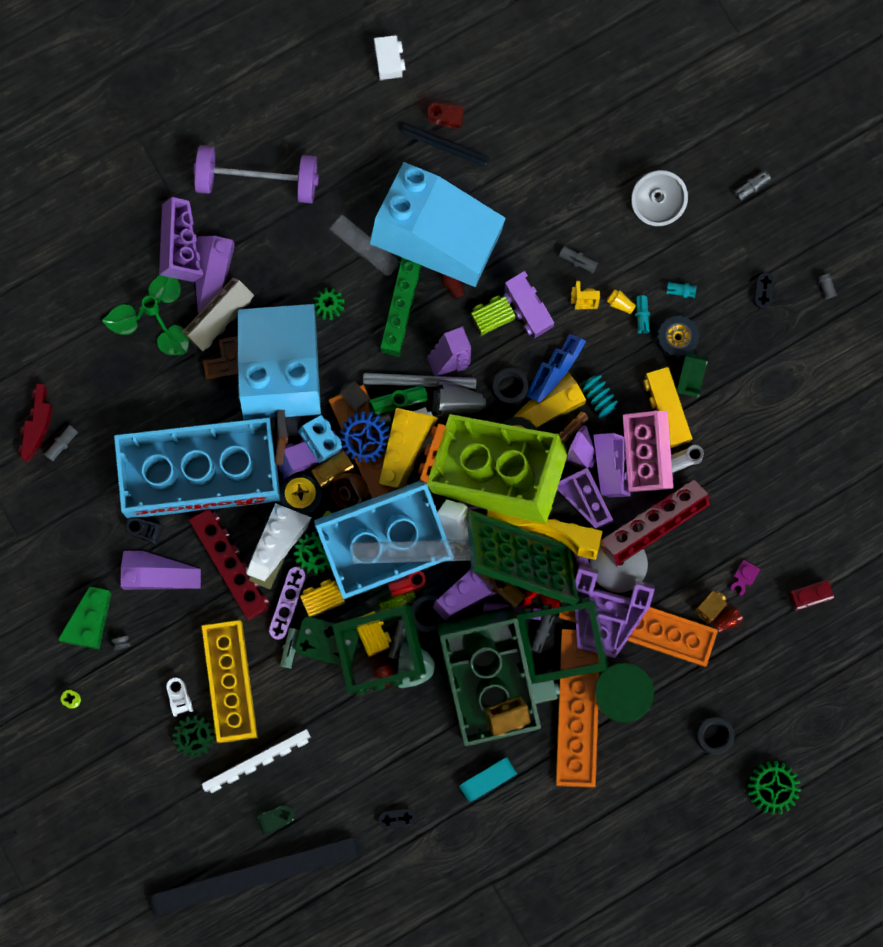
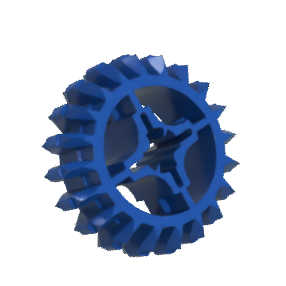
M362 411L361 417L358 413H355L354 418L349 416L347 418L348 422L343 423L346 429L340 430V433L344 436H341L339 439L340 441H345L341 446L342 448H348L345 451L346 455L350 452L353 454L351 456L352 460L357 456L358 462H361L363 458L365 463H369L370 458L375 462L377 456L382 458V452L386 453V446H388L389 441L387 439L390 437V433L386 432L390 427H383L386 421L382 420L380 423L378 421L380 415L373 418V412H370L367 417L366 412ZM366 423L363 430L352 431L353 426L356 424ZM372 426L377 429L380 438L372 432ZM366 432L368 440L364 443L363 434ZM352 439L358 441L359 449L353 444ZM368 444H379L377 449L365 451Z

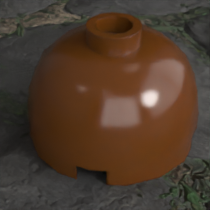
M352 472L340 474L331 482L333 483V488L330 489L333 501L339 508L343 507L346 509L362 503L368 498L369 490L367 483L359 474Z

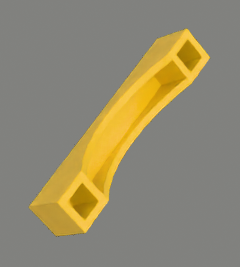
M490 510L487 512V516L537 534L552 537L565 544L579 557L597 559L602 531L596 528H586L574 523L568 524L556 519H548L545 524L510 517Z

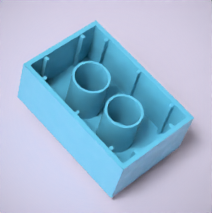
M421 480L314 520L343 599L454 558L428 486Z

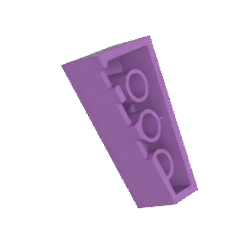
M171 197L162 204L159 275L195 282L203 276V270L200 269L199 265L200 255L196 249L195 242H197L192 228L194 223L190 202L187 200Z
M463 327L445 333L439 340V343L435 345V349L431 350V354L427 356L434 376H441L456 369L457 371H462L468 368L471 359V346Z
M470 570L435 602L433 608L447 621L497 593L489 591L487 584ZM494 579L495 584L500 587V580Z

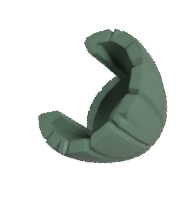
M403 642L400 650L398 674L414 670L409 645L406 642ZM422 648L421 652L427 674L422 675L421 679L417 681L403 680V684L398 685L399 688L417 686L426 682L433 675L435 663L432 657Z

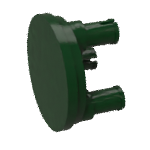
M628 663L616 664L600 675L595 687V699L601 712L608 718L617 722H632L644 716L650 709L654 699V687L648 674L638 666Z

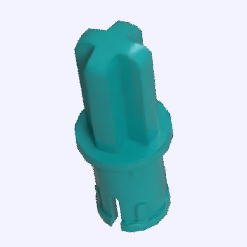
M640 295L636 297L637 313H635V317H637L638 333L643 331V334L650 332V312H648L647 296Z

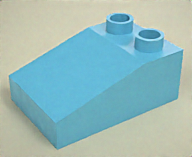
M403 162L375 218L370 244L476 287L502 232L505 217L443 178Z
M314 304L238 310L239 398L244 420L276 418L278 410H285V417L321 415Z

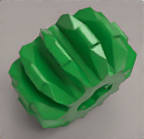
M324 288V294L318 291L319 297L313 298L315 302L314 308L318 309L316 311L317 316L322 314L323 320L326 319L327 315H329L330 320H333V314L339 317L340 313L338 311H344V307L341 305L345 301L340 299L342 296L340 292L335 294L334 288L330 293H328L327 288ZM329 301H331V302H332V305H329V307H326L325 303H328Z

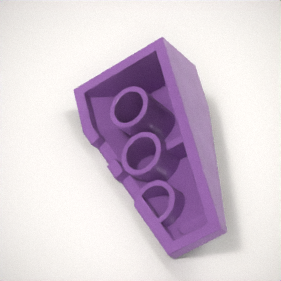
M124 551L121 565V588L124 590L201 589V569L145 551Z

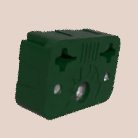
M313 617L304 618L295 645L298 655L342 667L340 657L337 656L339 652L335 635H331L328 638L325 633L330 628L333 629L332 624L335 623ZM355 629L344 632L351 665L359 641V634ZM308 642L312 648L304 651L301 645H305Z

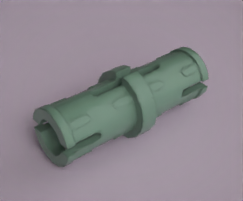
M289 628L285 645L282 646L284 650L279 666L291 669L300 630Z

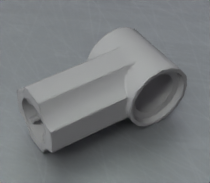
M692 445L688 449L671 455L672 473L691 465L699 464L703 460V449L699 445ZM694 450L698 451L700 453V457L698 459H692L689 455L690 452Z

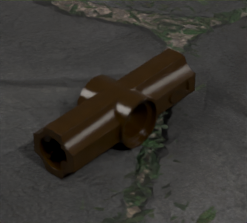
M472 571L487 584L489 591L497 593L513 609L524 599L525 595L514 585L500 580L501 586L499 587L495 584L494 578Z

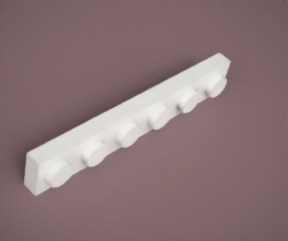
M306 729L203 783L202 786L206 792H216L222 788L221 784L225 782L231 784L239 779L238 775L244 772L248 775L257 770L256 766L262 763L265 766L274 761L273 757L279 754L282 757L290 753V748L296 745L299 748L309 743L307 739L311 738Z

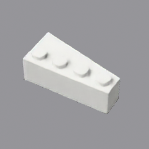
M275 503L250 562L247 575L265 581L278 566L282 558L288 554L292 546L307 531L311 517Z

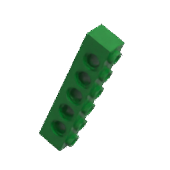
M403 257L381 345V353L399 357L421 268L420 264Z

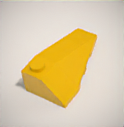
M567 372L556 387L541 402L530 399L514 417H523L530 420L537 429L584 405L586 399L577 382Z

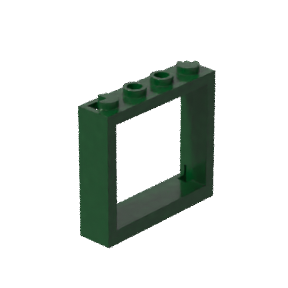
M590 597L580 598L579 603L575 605L560 602L558 607H552V604L540 606L541 610L533 611V608L521 610L522 613L517 615L531 684L608 670L609 664L596 599L590 600ZM588 608L599 662L536 674L525 620Z
M402 605L332 624L348 693H355V696L367 694L366 690L385 689L384 685L391 684L392 687L402 685L403 680L410 679V682L421 679L422 675L427 674L410 605ZM402 616L414 670L356 685L344 632Z

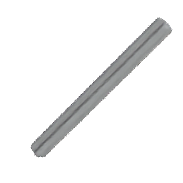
M364 373L363 375L364 384L438 387L435 385L436 382L442 381L465 389L476 388V378Z

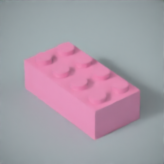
M651 411L623 415L629 492L672 489L673 476L668 412Z

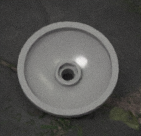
M655 170L642 176L635 184L631 195V203L636 215L643 222L652 226H664L676 221L683 214L688 202V192L684 182L676 174L666 170ZM660 192L658 198L654 197L655 193Z
M600 542L597 559H590L591 568L598 569L596 582L603 589L614 593H624L633 590L636 580L643 581L647 573L648 560L644 549L624 561L623 565L616 566L603 552Z

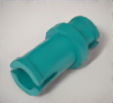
M668 282L667 294L681 295L683 298H687V296L695 298L697 286H691L689 283L684 285Z

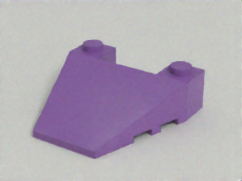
M579 565L575 579L578 599L590 597V600L596 599L606 654L615 658L644 614L648 611L655 586L636 580L631 598L594 588L598 569ZM589 609L575 610L577 648L597 653Z

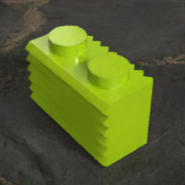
M496 296L490 300L489 304L485 306L480 304L474 307L471 317L482 336L514 320L515 313L506 296Z

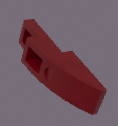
M37 384L36 389H33L32 400L35 401V404L30 412V419H33V421H25V425L21 427L23 444L19 446V456H21L24 462H28L34 456L49 428L53 407L50 404H46L47 387L44 384Z

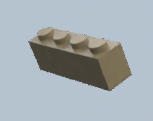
M233 277L181 333L198 349L202 351L208 349L216 336L221 335L225 331L229 322L234 321L238 317V310L247 307L251 303L254 295L240 280Z

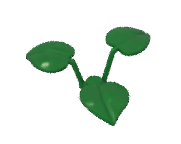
M159 275L149 286V296L143 298L142 307H140L137 316L132 306L124 304L115 307L103 318V323L111 331L120 335H128L136 331L138 327L136 320L140 319L143 312L149 316L155 315L164 330V333L160 334L157 339L159 349L167 355H184L188 350L189 339L181 333L184 329L181 326L173 325L167 330L158 314V303L161 300L164 303H172L180 296L181 288L176 278Z

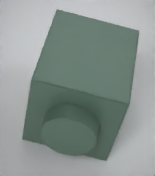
M553 680L531 684L536 704L557 700V695L560 694L558 683L554 684Z

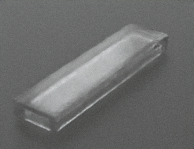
M341 215L330 228V231L387 277L400 264V261L388 251L371 245V237L345 216Z

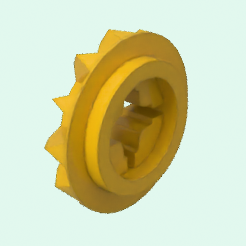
M295 478L287 484L285 498L294 508L303 509L310 506L315 500L316 490L313 483L308 479ZM299 485L302 491L309 492L303 495L302 501L298 495H292L298 492Z

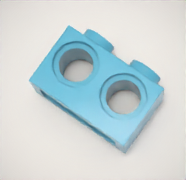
M322 415L306 423L298 431L318 463L335 455L342 448L339 437L334 435L330 423ZM313 427L318 428L320 430V434L315 433ZM323 443H327L331 450L326 449Z

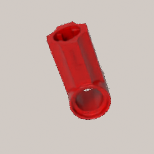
M416 571L388 582L392 597L424 588L427 580L424 573ZM417 575L423 577V581L419 585L412 583L413 578Z

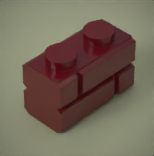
M828 580L788 593L794 611L824 603L834 598Z

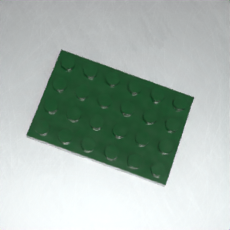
M469 510L466 520L472 571L572 605L579 601L572 554L569 547L558 540Z

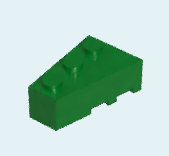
M89 587L58 641L99 650L111 592L109 590Z

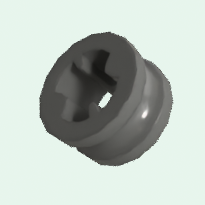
M129 636L111 640L115 644L113 649L119 650L130 647L131 645L128 643Z

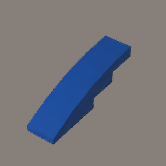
M569 334L562 349H555L549 363L542 362L526 397L541 402L566 375L586 341Z

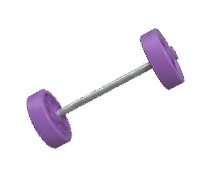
M200 145L193 168L195 191L197 193H211L214 173L298 181V202L312 203L315 186H318L319 181L317 157L302 155L298 175L215 168V148L213 146Z

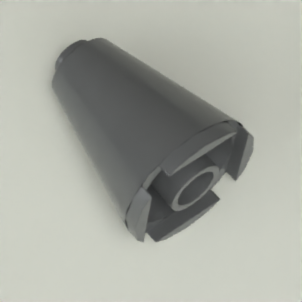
M437 381L435 384L438 386V389L433 391L432 411L436 412L434 417H437L438 420L449 418L450 414L464 416L481 413L482 409L486 407V398H483L481 393L442 381Z

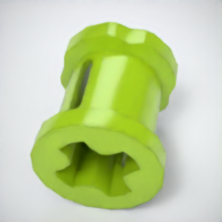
M66 690L61 696V702L66 707L72 709L79 706L81 697L77 692ZM69 695L75 697V699L72 700V704L70 702H67V699H69Z

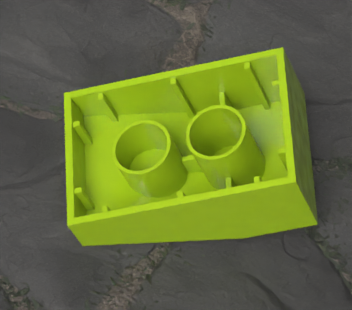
M450 414L427 485L431 492L510 517L546 524L568 453L558 434Z

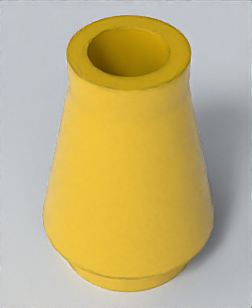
M616 289L612 291L607 299V302L610 304L609 306L631 314L636 306L620 290L617 291Z

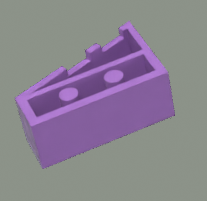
M524 271L505 282V294L503 295L506 296L509 304H513L515 308L513 311L519 320L522 319L525 323L523 327L527 334H532L535 339L553 328L554 321L543 302L537 297L535 293L537 291L534 286L531 287L526 279L527 274Z
M301 440L300 444L294 445L291 443L285 446L283 465H277L283 481H286L290 475L300 472V474L306 472L305 469L315 465L319 466L335 455L318 463L305 441ZM323 443L326 449L331 450L327 443ZM341 448V449L339 450V452L336 453L335 455H337V454H339L340 452H342V451H343V448Z
M615 433L593 435L601 495L609 498L629 497L625 437Z
M588 468L559 481L557 490L594 528L599 529L614 522Z

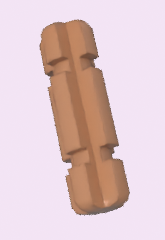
M580 412L577 415V419L574 418L564 428V431L558 434L563 444L569 439V436L571 437L582 426L581 424H585L588 421L589 417L584 412Z

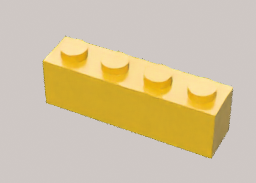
M666 367L647 373L643 383L646 391H650L651 398H649L652 409L655 408L656 411L668 412L670 448L691 442L692 436L669 368Z

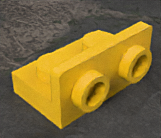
M576 281L575 287H572L571 304H575V310L598 309L600 291H595V289L580 291V281Z

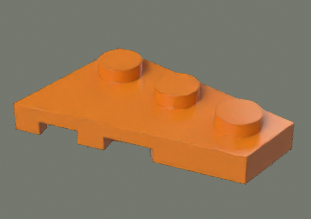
M438 423L437 427L433 426L430 437H433L431 445L427 444L424 455L427 456L425 463L421 462L418 473L421 474V481L428 482L429 473L433 467L446 427L444 424Z

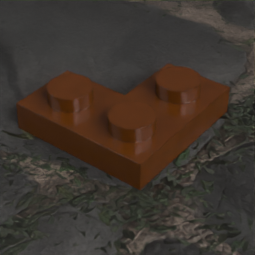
M237 336L218 339L222 358L203 361L207 381L239 375Z

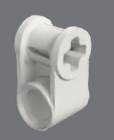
M178 678L170 679L167 683V691L174 717L182 712H193L192 703L184 681ZM173 682H180L181 690L179 692L172 691L171 685Z

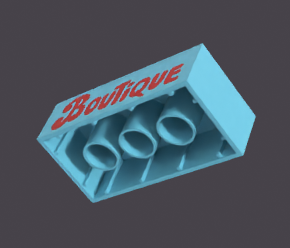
M270 418L114 435L121 510L127 519L281 501L278 471L274 455L273 426Z

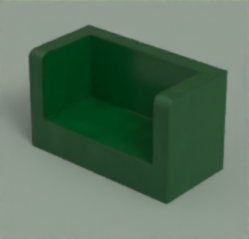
M685 353L677 385V393L699 398L706 365L708 364V357Z

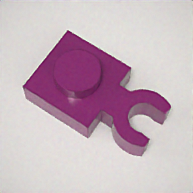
M743 560L734 575V578L738 579V581L731 585L730 591H733L736 586L740 587L741 592L739 596L741 597L745 593V584L751 587L760 569Z

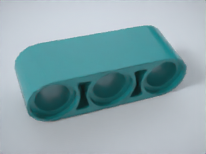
M507 757L464 782L459 788L468 803L514 777L517 773Z

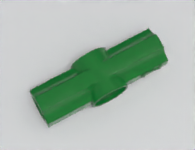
M423 385L403 391L397 390L392 394L369 400L368 404L369 410L373 412L374 417L395 411L396 408L403 409L427 402L428 399L426 389ZM397 397L401 399L402 404H397L394 401V398Z

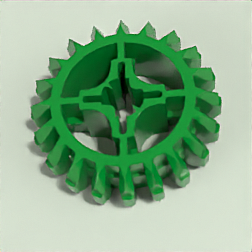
M774 761L773 767H771L770 762H766L767 769L762 764L759 765L761 772L756 769L753 770L757 777H749V780L754 781V784L747 785L748 788H753L754 790L748 792V795L755 794V798L751 802L759 801L756 806L757 809L764 805V813L769 808L771 814H775V808H777L779 814L783 813L782 807L789 811L788 803L791 806H795L796 803L792 798L799 799V796L794 793L801 791V788H795L796 784H800V780H793L797 773L790 775L791 767L785 771V763H782L780 768H778L777 761ZM772 772L769 783L759 784L763 775ZM778 773L787 779L789 786L780 783ZM772 782H774L775 786L783 789L776 790L774 794L772 789L765 787L773 785ZM759 790L768 792L770 803L762 798ZM780 792H789L787 798L782 803L776 804Z

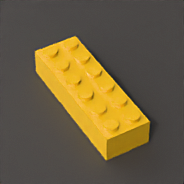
M241 620L202 626L217 742L225 743L258 738L243 624Z

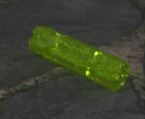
M410 591L406 593L407 595L402 594L389 599V601L380 602L381 611L406 605L407 602H415L417 600L415 592Z

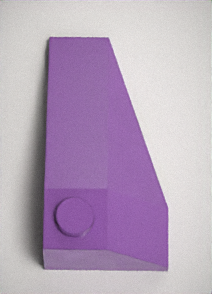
M217 236L197 238L196 249L200 255V269L203 270V276L196 280L198 313L225 286L235 247L233 240Z
M583 425L577 432L566 459L567 463L582 470L588 467L593 468L596 457H594L596 451L587 426Z

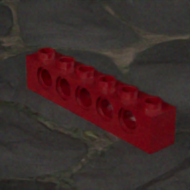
M695 480L685 484L681 489L668 495L658 504H654L649 510L637 515L635 519L622 525L612 534L605 536L601 540L603 552L616 566L620 565L710 505L708 493Z
M207 509L190 519V523L248 621L269 610L267 607L269 601L265 594L260 595L257 590L260 586L249 581L250 577L247 575L249 567L245 561L241 562L237 556L240 554L235 544L231 545L229 543V533L226 528L221 529L218 522L221 520L216 511L212 513L210 509ZM209 527H216L214 535L209 536L206 534ZM225 543L226 549L223 552L216 551L217 544ZM234 559L236 565L231 569L227 568V560ZM240 575L244 576L246 579L244 584L237 585L235 579ZM248 592L255 593V599L251 602L245 600V595Z

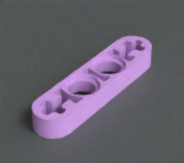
M293 567L289 570L270 625V635L276 640H281L287 635L305 581V572L303 569L300 570V567ZM297 571H299L300 576H302L301 579L298 578L296 581V585H299V588H296L293 585H288V582L293 584L294 577L291 575L292 573L295 574ZM288 589L295 590L296 596L294 599L289 600L285 597V592ZM283 607H287L290 610L287 618L279 616V610ZM276 619L287 622L286 625L282 623L281 630L284 631L283 634L279 633L278 636H275L276 633L273 629L279 626V622H275Z

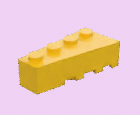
M396 408L379 484L396 488L405 486L414 468V464L431 434L432 427L438 420L437 417Z

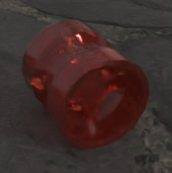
M387 664L373 672L377 678L381 679L392 676L393 667L391 664ZM391 684L384 685L385 688L391 686Z

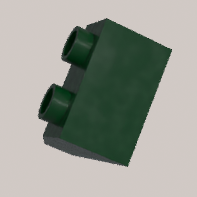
M510 606L436 623L464 746L541 729L518 620L513 608ZM521 696L527 704L531 723L524 725L520 729L510 730L502 736L497 735L494 737L487 725L485 708L492 707L493 705L496 706V704Z

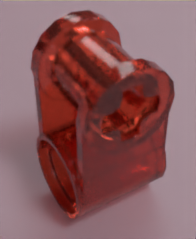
M433 103L429 106L427 118L432 124L456 129L461 128L464 108L457 105ZM435 111H438V116H434Z

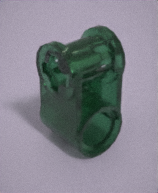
M282 806L257 815L256 818L262 833H269L292 822L295 818L294 809L290 806ZM284 809L286 812L290 811L291 815L288 816V820L281 817Z

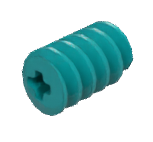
M602 375L593 376L580 385L585 386L582 390L584 393L589 392L586 396L587 399L593 398L590 404L597 405L594 409L595 412L601 411L598 415L599 418L613 412L616 409L614 406L618 403L617 400L611 402L613 394H606L610 388L603 389L606 382H599Z

